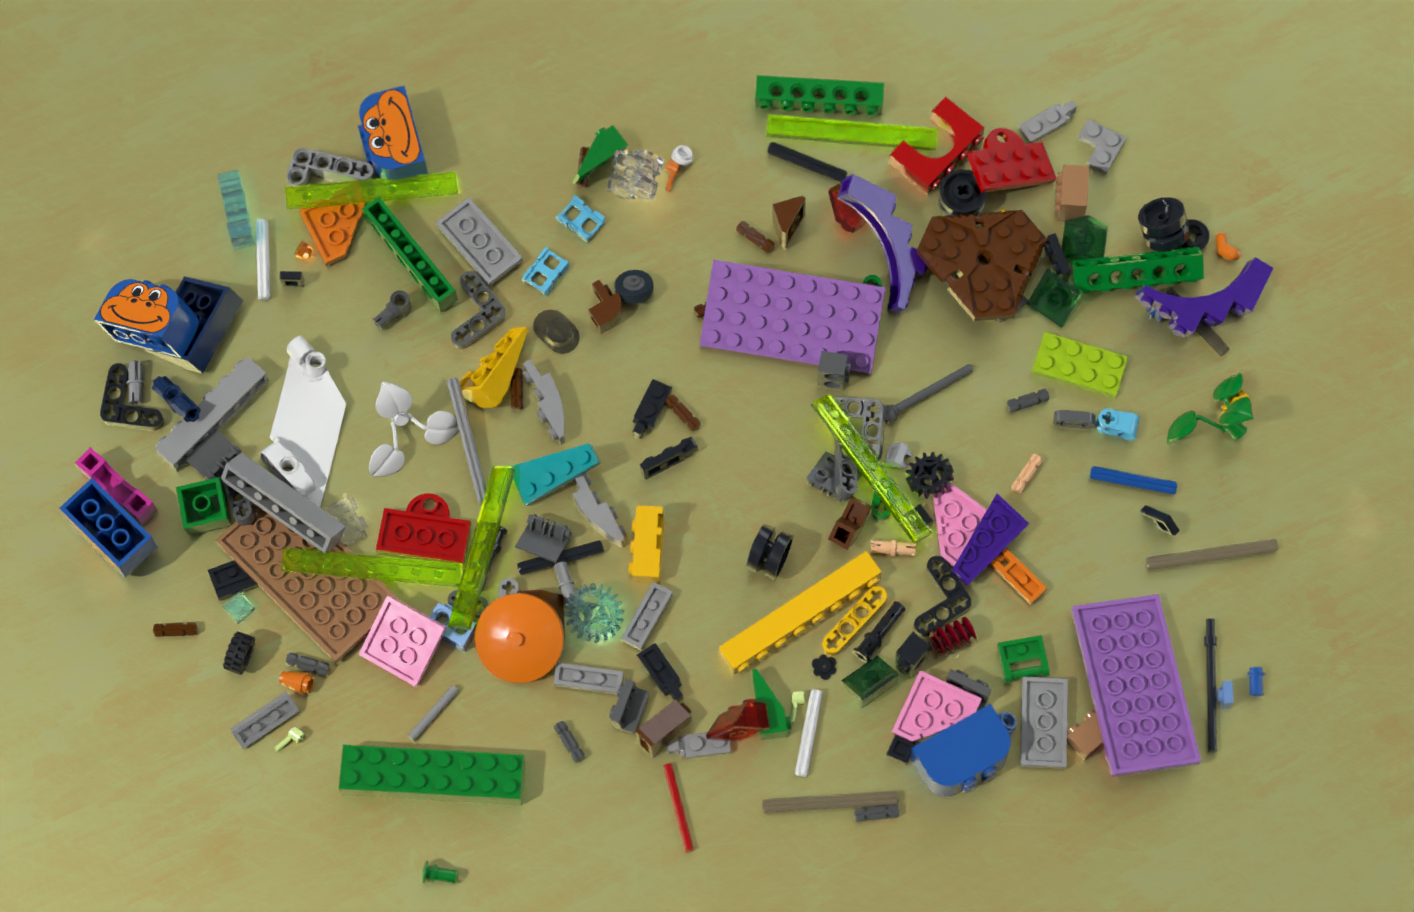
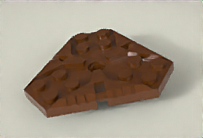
M1023 210L999 211L996 213L986 212L981 213L979 216H974V214L933 216L916 253L941 283L945 281L948 283V291L973 321L1014 318L1029 283L1028 277L1033 274L1047 238ZM976 224H981L982 227L976 228ZM957 274L959 278L955 279L953 276Z

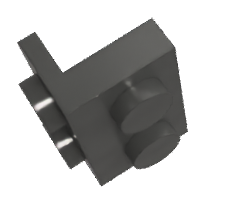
M952 669L946 679L947 683L982 698L978 710L985 707L992 690L986 682L982 680L974 681L968 678L967 673Z
M625 679L624 685L619 686L617 691L618 701L616 706H612L609 718L614 728L635 734L650 694L646 690L637 688L632 680Z

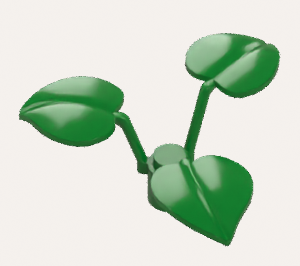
M1239 372L1226 378L1214 390V399L1216 401L1224 399V403L1228 408L1219 419L1221 425L1201 415H1196L1193 410L1185 412L1177 417L1170 426L1167 436L1168 443L1170 444L1172 441L1189 435L1197 426L1198 420H1202L1220 429L1222 433L1227 431L1235 440L1244 436L1247 432V427L1243 422L1254 419L1251 400L1248 397H1242L1235 400L1231 405L1229 403V397L1235 396L1240 391L1243 385V375Z

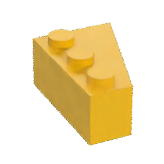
M636 505V519L632 520V532H635L634 540H631L630 553L633 554V561H629L628 574L632 575L633 582H655L660 584L665 521L663 507Z

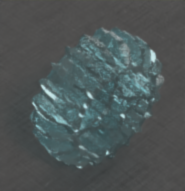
M591 583L589 588L584 584L581 586V590L575 589L574 595L568 597L570 602L565 604V608L570 611H566L564 616L570 617V619L566 622V625L572 624L574 626L570 631L574 633L577 630L579 632L577 635L578 639L584 635L585 642H589L591 638L594 643H598L600 639L605 642L608 640V637L612 638L615 636L614 631L618 632L621 629L619 624L623 623L624 619L620 615L624 614L625 610L618 609L623 603L622 601L616 602L615 599L618 597V594L615 593L612 596L610 594L612 590L610 587L604 591L603 584H600L597 588L595 583ZM595 597L599 600L596 603H591L589 601L585 602L582 599ZM605 604L607 605V607H608V609H609L610 618H609V615H608V614L605 612V610H604ZM596 607H598L597 610H596L597 612H596V614H595L596 617H594V618L591 619V617L593 616V615H592V614H593V611H592V610L595 609ZM579 611L584 615V622L580 619ZM593 623L605 625L606 628L592 629L590 626Z

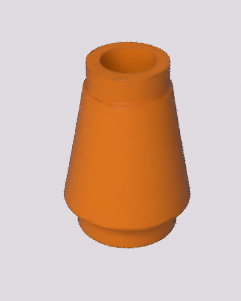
M282 671L279 683L302 695L305 693L309 694L314 686V677L310 676L309 673Z

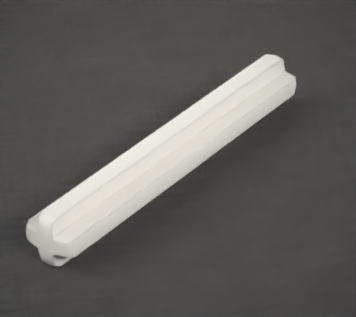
M258 219L256 221L259 300H269V226L266 219Z
M816 689L810 691L795 775L800 777H806L808 773L821 705L822 691Z

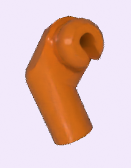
M1225 233L1217 234L1218 254L1230 261L1238 260L1241 256L1240 250L1227 243V235Z

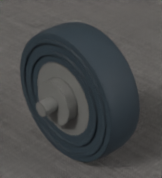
M629 270L620 274L615 280V293L618 292L621 301L625 303H642L653 294V280L644 271Z

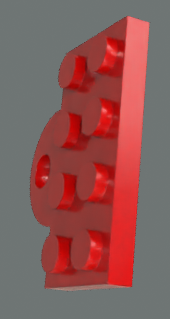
M1007 128L992 130L984 140L983 150L970 151L967 154L981 193L1054 183L1057 179L1043 142L1024 144L1017 133ZM997 136H1001L1005 143L1000 142Z
M431 493L421 494L410 501L406 511L384 508L376 552L464 565L472 523L469 520L450 518L449 507L440 496ZM429 500L436 503L435 508L432 510L424 508V504Z

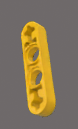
M881 586L870 588L831 629L822 641V649L825 654L829 656L839 654L885 605L887 593ZM874 593L877 595L881 593V601L878 599L875 600L872 604V607L874 609H872L869 605V603L873 599L872 594ZM858 608L867 609L868 616L865 618L857 617L855 612ZM843 624H851L854 629L853 632L844 634L841 631ZM837 632L840 636V639L836 642L837 648L832 647L829 649L828 641L833 642L837 638V635L834 633Z

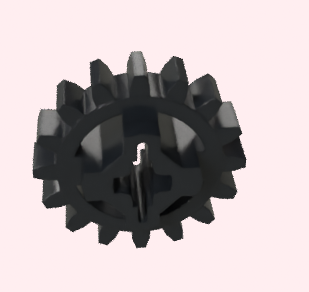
M934 452L930 456L923 453V458L915 457V464L909 463L911 470H906V481L912 492L915 491L918 497L924 494L925 498L928 499L929 495L933 494L934 498H937L938 492L945 494L944 488H951L949 481L954 480L952 474L954 470L949 459H944L943 454L936 457Z

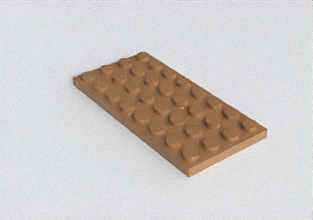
M255 504L253 506L255 512L254 521L246 526H241L235 522L215 540L216 543L337 663L369 634L388 595L397 597L341 541L328 552L323 553Z

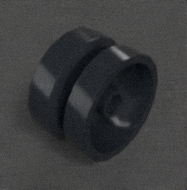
M964 169L952 171L945 176L940 185L938 205L943 216L960 214L979 216L985 209L987 192L981 193L973 171Z
M1171 197L1158 198L1145 204L1139 211L1138 220L1146 246L1151 250L1159 252L1170 251L1180 247L1189 239L1191 229L1184 205L1178 199Z
M763 524L751 546L746 569L757 573L764 566V576L776 580L788 557L793 542V535L782 531L775 539V528Z

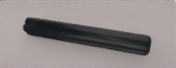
M771 142L768 146L769 154L841 183L848 175V172L778 143Z
M598 540L563 550L556 563L542 557H537L519 562L517 567L520 575H525L554 567L559 562L568 563L604 552L602 542Z

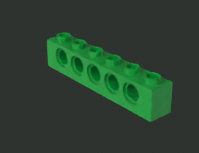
M757 75L755 107L762 110L774 108L783 111L802 110L807 113L823 111L827 114L842 112L847 115L859 113L866 114L867 116L882 115L884 83ZM776 92H779V93H781L782 95L779 96V97H776V96H773L772 94H773V93H776ZM802 94L803 96L801 98H796L793 95ZM816 95H822V96H824V98H823V99H817V98H815V96H816ZM843 96L846 99L837 100L836 97ZM863 97L867 100L864 102H860L857 99Z
M379 196L362 208L365 220L440 312L458 300L456 290Z
M1199 247L1070 260L1071 285L1074 292L1080 294H1087L1095 290L1107 292L1114 288L1131 289L1133 286L1145 285L1152 287L1160 283L1172 285L1179 281L1196 282L1198 279H1204L1203 253ZM1184 264L1182 269L1176 270L1178 265ZM1157 267H1163L1161 271L1154 272ZM1136 269H1142L1139 274H1132ZM1120 271L1118 276H1111L1113 272ZM1092 274H1099L1097 278L1090 279Z

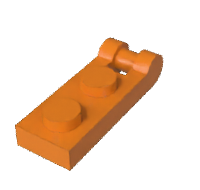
M1007 548L989 564L1030 605L1047 590V587ZM1007 560L1009 563L1004 567L1001 562Z

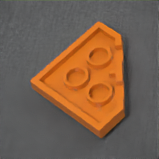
M357 183L299 210L326 266L346 258L363 215L362 208L367 205Z

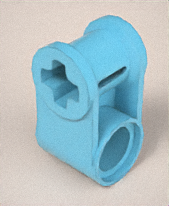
M1104 409L1097 418L1096 428L1103 434L1134 440L1137 437L1140 416L1131 412Z

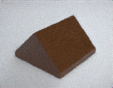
M804 196L773 204V224L781 247L785 250L805 216L806 197Z

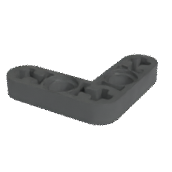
M473 271L463 273L460 283L462 289L478 307L480 312L452 332L451 340L457 349L468 348L501 324L506 318L504 306L478 274ZM468 278L470 280L474 279V285L477 288L475 291L471 284H467L466 280ZM486 293L489 295V299L486 302H479L477 300L478 295ZM493 310H495L496 312L500 311V312H499V313H500V316H499V317H497L496 315H493V316H492V311H493ZM477 321L485 324L484 328L480 331H476L472 327ZM467 328H469L471 334L473 335L472 337L470 333L467 332ZM457 336H465V341H458Z
M827 397L822 405L823 411L827 415L863 418L861 457L869 463L878 462L883 454L886 418L885 404L880 400L869 398ZM834 401L835 404L843 405V409L835 408L832 412L829 404H833ZM856 401L859 404V411L852 414L849 411V405ZM875 403L877 407H880V410L875 413V418L879 419V422L869 421V418L874 419V412L870 409L875 406ZM872 425H876L879 430L875 437H871L868 434V429ZM867 440L878 441V442H877V444H874V443H873V446H872L871 443H867ZM871 447L876 451V455H872V458L867 455V451H870Z

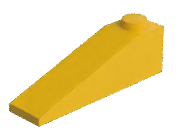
M526 326L511 328L494 345L495 351L486 357L483 356L479 360L481 365L474 372L469 370L459 382L464 399L481 408H494L502 402V398L506 394L528 331Z

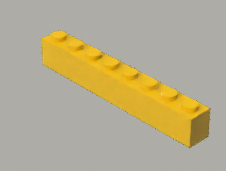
M863 552L719 646V655L733 675L737 672H745L751 667L750 664L752 662L765 659L769 655V651L775 647L779 649L787 644V639L794 635L795 637L800 636L810 624L816 625L825 618L824 615L830 611L832 613L838 611L843 607L842 603L849 599L852 601L862 594L861 591L869 587L870 589L880 582L879 579H881V570L868 552Z

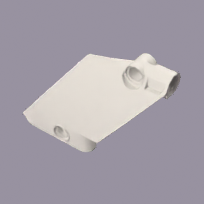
M297 336L287 346V353L290 355L270 434V439L273 443L260 451L259 454L262 461L277 478L318 507H321L344 417L346 402L325 366L324 355L320 352H315L303 336ZM312 364H319L320 366L314 367ZM289 467V468H292L293 470H292V471H285V470H283V469Z

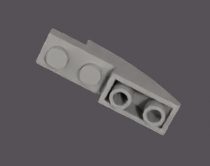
M530 359L523 363L524 372L522 374L527 383L532 382L535 387L533 392L540 401L538 402L539 411H537V415L542 423L547 422L550 427L548 432L552 439H557L560 445L565 443L566 431L563 406L558 389L550 373L541 377Z
M587 473L574 479L579 491L573 493V498L582 515L607 540L621 548L625 547L627 534L622 525L618 527L615 521L618 519V516L613 506L609 508L607 502L601 503L596 491L591 492L589 488L591 481Z

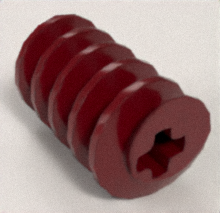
M965 616L961 618V623L958 620L953 621V627L949 623L945 625V630L942 627H938L937 634L930 630L928 633L929 638L927 637V641L931 645V652L936 659L938 658V651L946 655L947 647L954 652V644H957L961 649L963 648L962 641L965 640L968 645H971V637L977 641L974 628Z

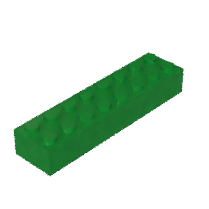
M343 745L339 791L341 795L522 805L526 760L524 755Z

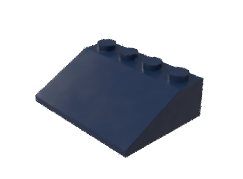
M184 276L176 290V294L196 314L198 328L183 358L148 349L144 350L182 368L203 374L244 300L230 287Z

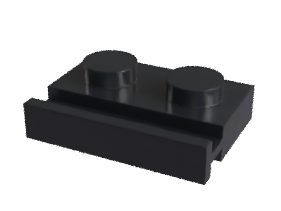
M1056 233L1048 235L1044 249L1051 261L1053 272L1057 276L1060 285L1069 283L1068 279L1070 278L1071 270Z
M234 560L208 570L219 601L259 587Z

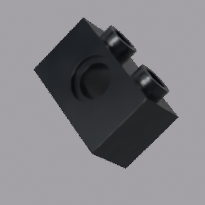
M912 632L896 651V669L903 675L908 674L913 677L929 658L931 645L915 632Z

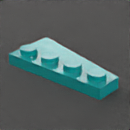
M588 443L509 466L508 469L524 504L530 506L600 465L601 462L593 444Z

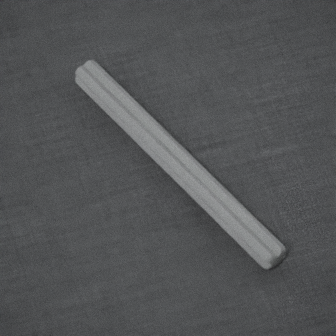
M457 377L447 380V385L478 503H485L489 501V496L459 380Z

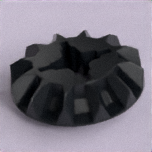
M1189 219L1191 232L1198 237H1195L1194 243L1189 238L1180 247H1199L1200 250H1203L1209 242V230L1202 222Z

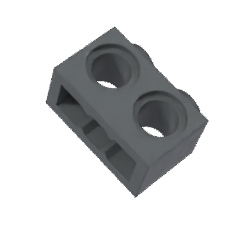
M821 351L817 386L843 390L844 383L848 384L850 378L851 363H847L848 355Z

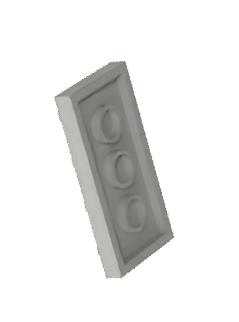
M469 197L435 222L439 230L489 287L523 261L521 255Z
M1022 678L1020 767L1066 769L1068 679Z

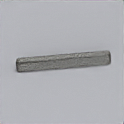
M1173 288L1165 293L1181 297ZM1201 319L1196 331L1220 356L1225 355L1230 349L1229 346L1210 326L1204 324Z

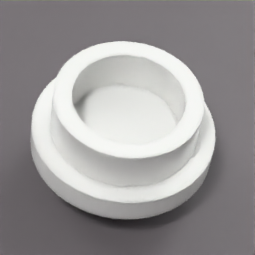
M678 146L672 152V159L679 165H689L693 160L692 151L687 146Z

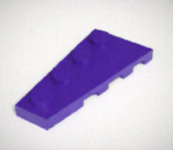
M998 493L995 495L952 569V572L966 586L1029 525Z

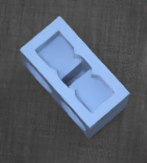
M437 603L430 618L436 621L443 616L449 618L448 622L443 624L447 628L441 639L465 652L475 636L476 620L467 614L462 616L456 613L457 610L449 604L443 606ZM460 627L468 628V631L463 635L456 633Z

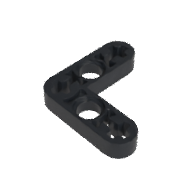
M113 364L108 371L100 410L103 422L110 426L151 431L160 429L164 424V418L159 410L124 405L129 371L124 364ZM119 370H121V371L123 372V374H124V375H120V376H119V380H118V381H119L120 385L116 383V382H117V378H116V376H115V374H114V373H118ZM114 389L121 391L117 399L109 397L110 392ZM110 404L113 405V412L116 414L112 415L111 419H109L106 415L110 414L111 412ZM131 412L138 414V418L134 422L126 420L127 415ZM156 415L158 421L156 420L154 424H151L148 419H152Z
M933 556L928 560L927 572L946 600L915 619L914 631L921 637L928 636L930 630L936 632L938 627H944L947 623L954 621L967 613L971 607L969 594L957 576L952 572L946 560L941 556ZM934 562L937 565L940 563L942 564L940 570L943 573V576L939 580V571L937 569L932 570ZM947 579L952 580L955 583V588L946 590L942 585L943 582ZM957 599L961 601L966 600L965 607L957 606L954 609L955 614H953L951 607L957 604ZM940 609H945L948 611L949 616L947 619L941 620L936 616V612ZM930 615H932L934 622L928 624V630L925 631L924 628L919 629L920 622L922 621L924 624L929 622L931 619Z

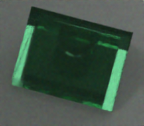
M1090 215L1065 220L1061 248L1067 262L1070 263V260L1104 257L1108 226Z
M1046 269L1027 305L1062 328L1080 306L1084 292L1051 270Z
M877 655L869 663H865L841 681L862 709L898 684L899 674Z

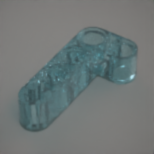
M239 170L217 174L228 222L227 229L234 250L256 245Z

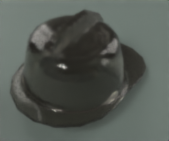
M552 309L544 310L534 319V332L554 352L560 354L569 353L578 345L579 331L561 312Z

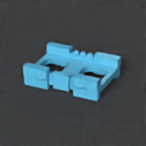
M574 195L572 201L561 214L556 216V219L588 243L602 224L604 225L606 217L596 210L593 212L592 209L585 206L583 200ZM572 206L581 211L575 220H570L565 216V213ZM587 219H592L597 223V226L590 233L581 227Z
M545 247L539 254L536 262L533 263L534 265H531V268L529 267L522 276V281L529 283L541 291L543 295L547 296L554 287L553 283L556 282L559 275L563 276L570 267V264L567 260L562 259ZM549 256H553L560 261L554 270L544 265ZM537 272L547 277L542 286H538L531 281Z

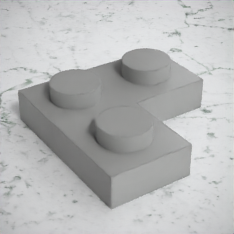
M1088 119L1078 136V140L1096 148L1087 166L1106 175L1124 145L1126 137Z

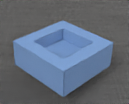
M1223 681L1221 687L1217 688V701L1221 702L1222 709H1231L1233 705L1232 681Z

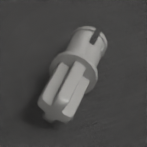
M134 360L129 362V380L126 383L129 385L128 403L137 405V402L138 404L143 403L142 385H144V381L142 380V363Z
M559 562L555 564L554 569L559 582L557 586L559 589L561 588L565 606L569 607L571 603L572 605L578 604L579 600L573 586L575 581L571 579L567 563Z

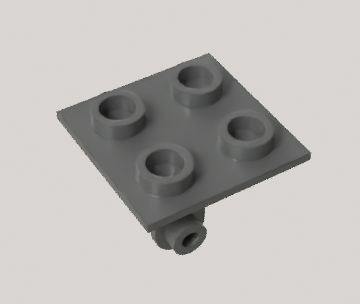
M215 429L185 460L206 480L217 477L221 479L226 463L239 455L242 450L238 446H234Z
M825 451L806 477L807 482L810 483L809 486L821 490L822 493L828 490V496L833 493L832 497L839 502H846L848 499L840 498L835 492V456ZM842 466V470L845 473L851 474L847 467ZM857 468V476L859 480L864 471Z
M537 514L529 515L527 519L528 525L515 548L556 563L572 535L571 529L567 525L564 526L556 523V521H552L550 525L548 518L544 522V518L537 516Z

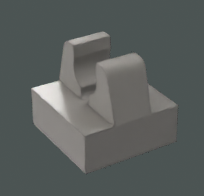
M903 442L890 444L883 464L889 468H908L909 465L903 461L904 457H912V452L907 449L908 445Z

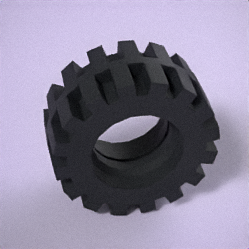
M237 631L228 645L223 668L240 675L243 674L252 657L255 637Z

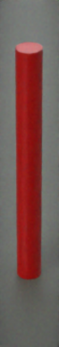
M672 763L663 765L669 791L685 852L694 851L689 827Z

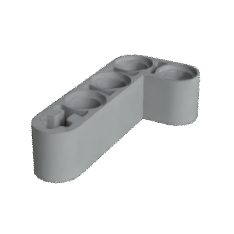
M300 148L294 152L287 172L290 189L295 193H302L307 190L311 176L349 185L357 183L358 187L363 188L371 187L376 179L373 167L368 162L306 148ZM302 159H308L306 163H299ZM324 163L329 164L325 168H320V165ZM343 168H348V169H349V170H348L347 172H345V173H341V172H340V170L343 169ZM296 178H302L300 182H293Z

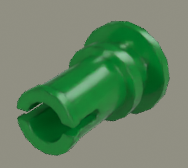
M429 861L425 862L422 870V883L425 884V879H428L432 883L440 881L455 885L457 870L440 868L436 864L428 866Z

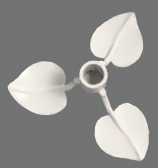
M382 382L380 393L376 400V410L380 416L391 418L392 422L390 424L392 426L394 445L391 447L389 444H382L375 449L369 462L370 474L372 476L391 475L399 471L403 466L404 454L402 451L396 450L398 448L397 425L404 426L408 420H411L421 429L426 430L424 437L427 442L442 444L452 439L459 431L456 417L449 412L438 411L428 418L427 426L415 419L411 413L407 412L412 406L410 393L396 384Z

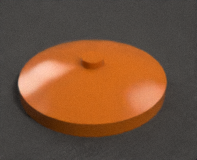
M512 593L496 599L486 607L477 622L475 646L480 660L493 675L508 682L527 683L543 677L555 667L564 648L565 635L560 617L550 604L532 594Z

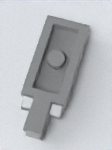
M1073 101L1063 106L1059 103L1020 124L1019 129L1029 143H1035L1065 126L1066 122L1070 120L1069 116L1076 113L1077 106Z
M728 730L683 735L678 737V741L667 743L669 755L680 754L681 758L686 759L731 753Z

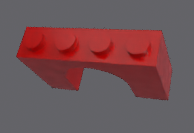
M946 96L932 110L931 120L950 135L954 143L952 150L942 157L929 158L920 154L903 140L889 155V164L927 195L932 189L934 191L938 189L942 179L956 169V164L960 160L964 161L967 158V154L974 145L976 147L979 146L984 139V127Z

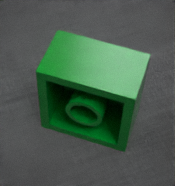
M219 477L176 487L183 528L188 535L232 525L225 486Z

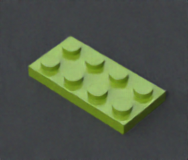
M1044 332L1032 374L1116 398L1128 356Z

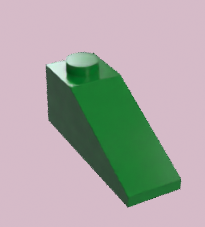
M613 125L607 129L603 127L594 134L596 137L572 181L574 185L621 155L627 148V142Z
M752 669L760 740L787 737V730H791L790 716H785V709L759 671Z

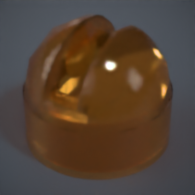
M301 241L295 250L294 256L301 260H307L311 257L313 250L309 244Z

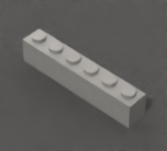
M248 356L244 360L237 362L234 370L229 375L222 377L218 386L213 391L210 390L205 394L203 401L198 405L201 409L199 418L195 422H186L185 420L177 422L173 426L172 432L167 437L164 436L158 441L155 447L158 456L177 472L187 462L185 458L215 429L219 431L269 381L266 372Z
M242 452L226 463L220 480L320 551L326 553L340 542L346 527L344 524Z

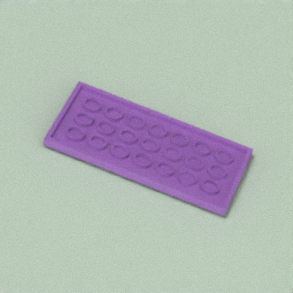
M713 260L700 346L819 365L821 351L848 355L847 363H851L850 370L871 374L885 287Z
M1159 594L1072 606L1071 612L1111 777L1199 765L1201 758Z

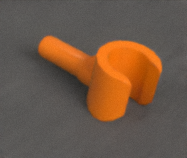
M669 160L665 167V171L670 173L665 189L669 192L671 191L673 180L680 170L678 164L672 160Z

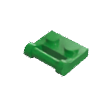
M1042 635L997 643L1005 683H1010L1014 679L1041 674L1042 676L1050 675ZM1035 660L1040 661V666L1013 671L1010 670L1009 666Z

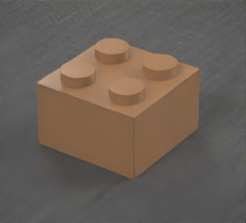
M1063 165L1062 172H1058L1054 213H1058V221L1084 222L1088 198L1089 166Z

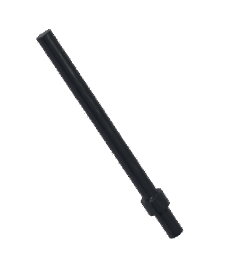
M1210 618L1206 619V636H1204L1207 658L1208 752H1217L1215 647L1218 646V638L1215 636V619Z

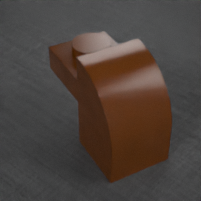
M600 280L592 283V288L600 303L588 310L590 319L600 334H602L619 322L622 315V304L618 292L613 295L607 284L603 285Z
M852 496L842 516L836 521L828 540L848 550L862 531L872 506Z

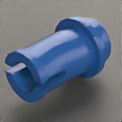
M1251 667L1249 672H1247V676H1250L1249 695L1263 696V676H1265V672H1263L1262 667Z

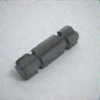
M1044 388L1038 390L1037 393L1032 392L1019 396L1018 399H1010L1007 401V408L1009 412H1015L1019 408L1024 409L1036 405L1039 401L1041 403L1049 400V393Z
M292 652L286 657V665L292 667L296 665L297 668L314 673L317 671V674L323 676L329 671V663L323 661L319 663L318 660L302 655L298 657V654Z
M560 721L555 724L554 729L560 735L559 737L567 751L571 753L570 755L574 762L577 763L583 760L585 754L579 748V744L571 731H568L566 723Z
M898 805L867 807L866 810L864 808H856L854 810V817L857 822L865 821V819L870 821L886 819V817L897 818L899 817Z

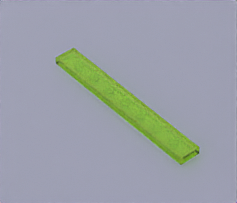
M768 114L766 137L895 148L904 140L914 149L936 151L938 128Z
M455 172L416 175L401 179L379 178L284 187L286 208L288 210L365 203L373 201L378 196L383 201L452 195L458 194Z
M830 394L813 401L811 406L913 544L929 537L932 531Z
M493 466L449 619L448 627L451 629L471 630L514 477L515 469L513 467Z
M283 548L281 571L459 587L461 564Z

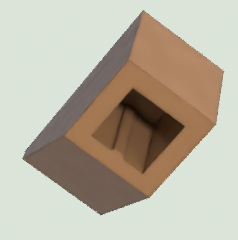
M1092 710L1085 716L1084 719L1086 721L1080 726L1075 724L1067 732L1069 734L1067 736V743L1083 761L1100 749L1103 743L1095 710Z

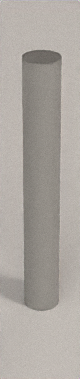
M454 685L446 691L408 734L411 740L415 741L458 693L459 690Z

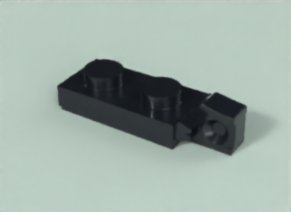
M652 379L634 415L633 423L636 425L633 429V436L641 439L646 428L651 430L655 426L666 404V399L672 392L671 386Z
M692 436L681 440V443L674 447H667L655 457L650 456L640 464L641 474L644 479H648L684 461V457L698 451Z
M656 643L637 654V658L664 696L670 694L673 700L677 702L684 699L683 694L679 690V687L682 686L680 678Z

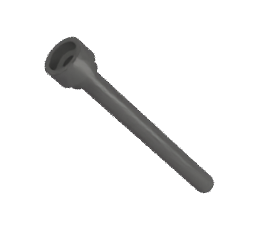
M968 364L896 405H885V422L889 424L896 420L899 412L971 373L973 366Z

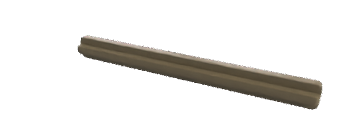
M1267 539L1147 557L1146 564L1149 570L1275 552L1278 550V542L1276 539Z
M896 791L795 797L765 799L762 803L765 813L894 805L898 803V794Z

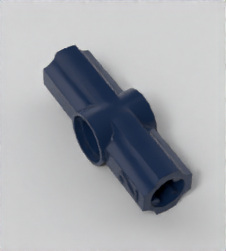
M158 376L153 381V391L169 405L174 413H177L186 422H195L199 418L201 409L178 385H175L166 376Z

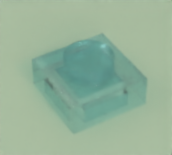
M240 592L223 605L224 610L237 624L255 610Z

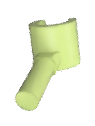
M795 691L792 694L790 721L792 723L795 722L797 704H804L803 691Z
M292 728L288 736L274 748L278 752L290 743L292 739L299 743L305 737V733L298 728Z

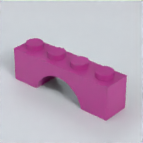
M91 447L75 462L82 474L89 480L93 478L141 526L157 511L154 503L147 496L126 482Z

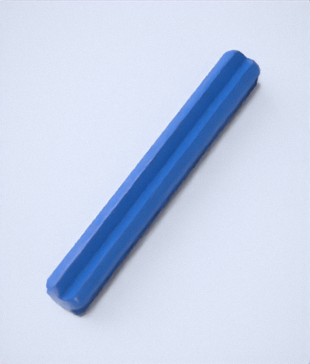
M1092 466L1090 471V478L1168 494H1175L1177 490V482L1097 466Z

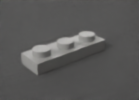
M653 582L622 635L621 641L641 651L672 597L673 591Z
M557 662L553 685L617 695L618 688L622 685L624 673L617 670Z
M285 691L230 728V730L244 749L299 712V709L288 692Z

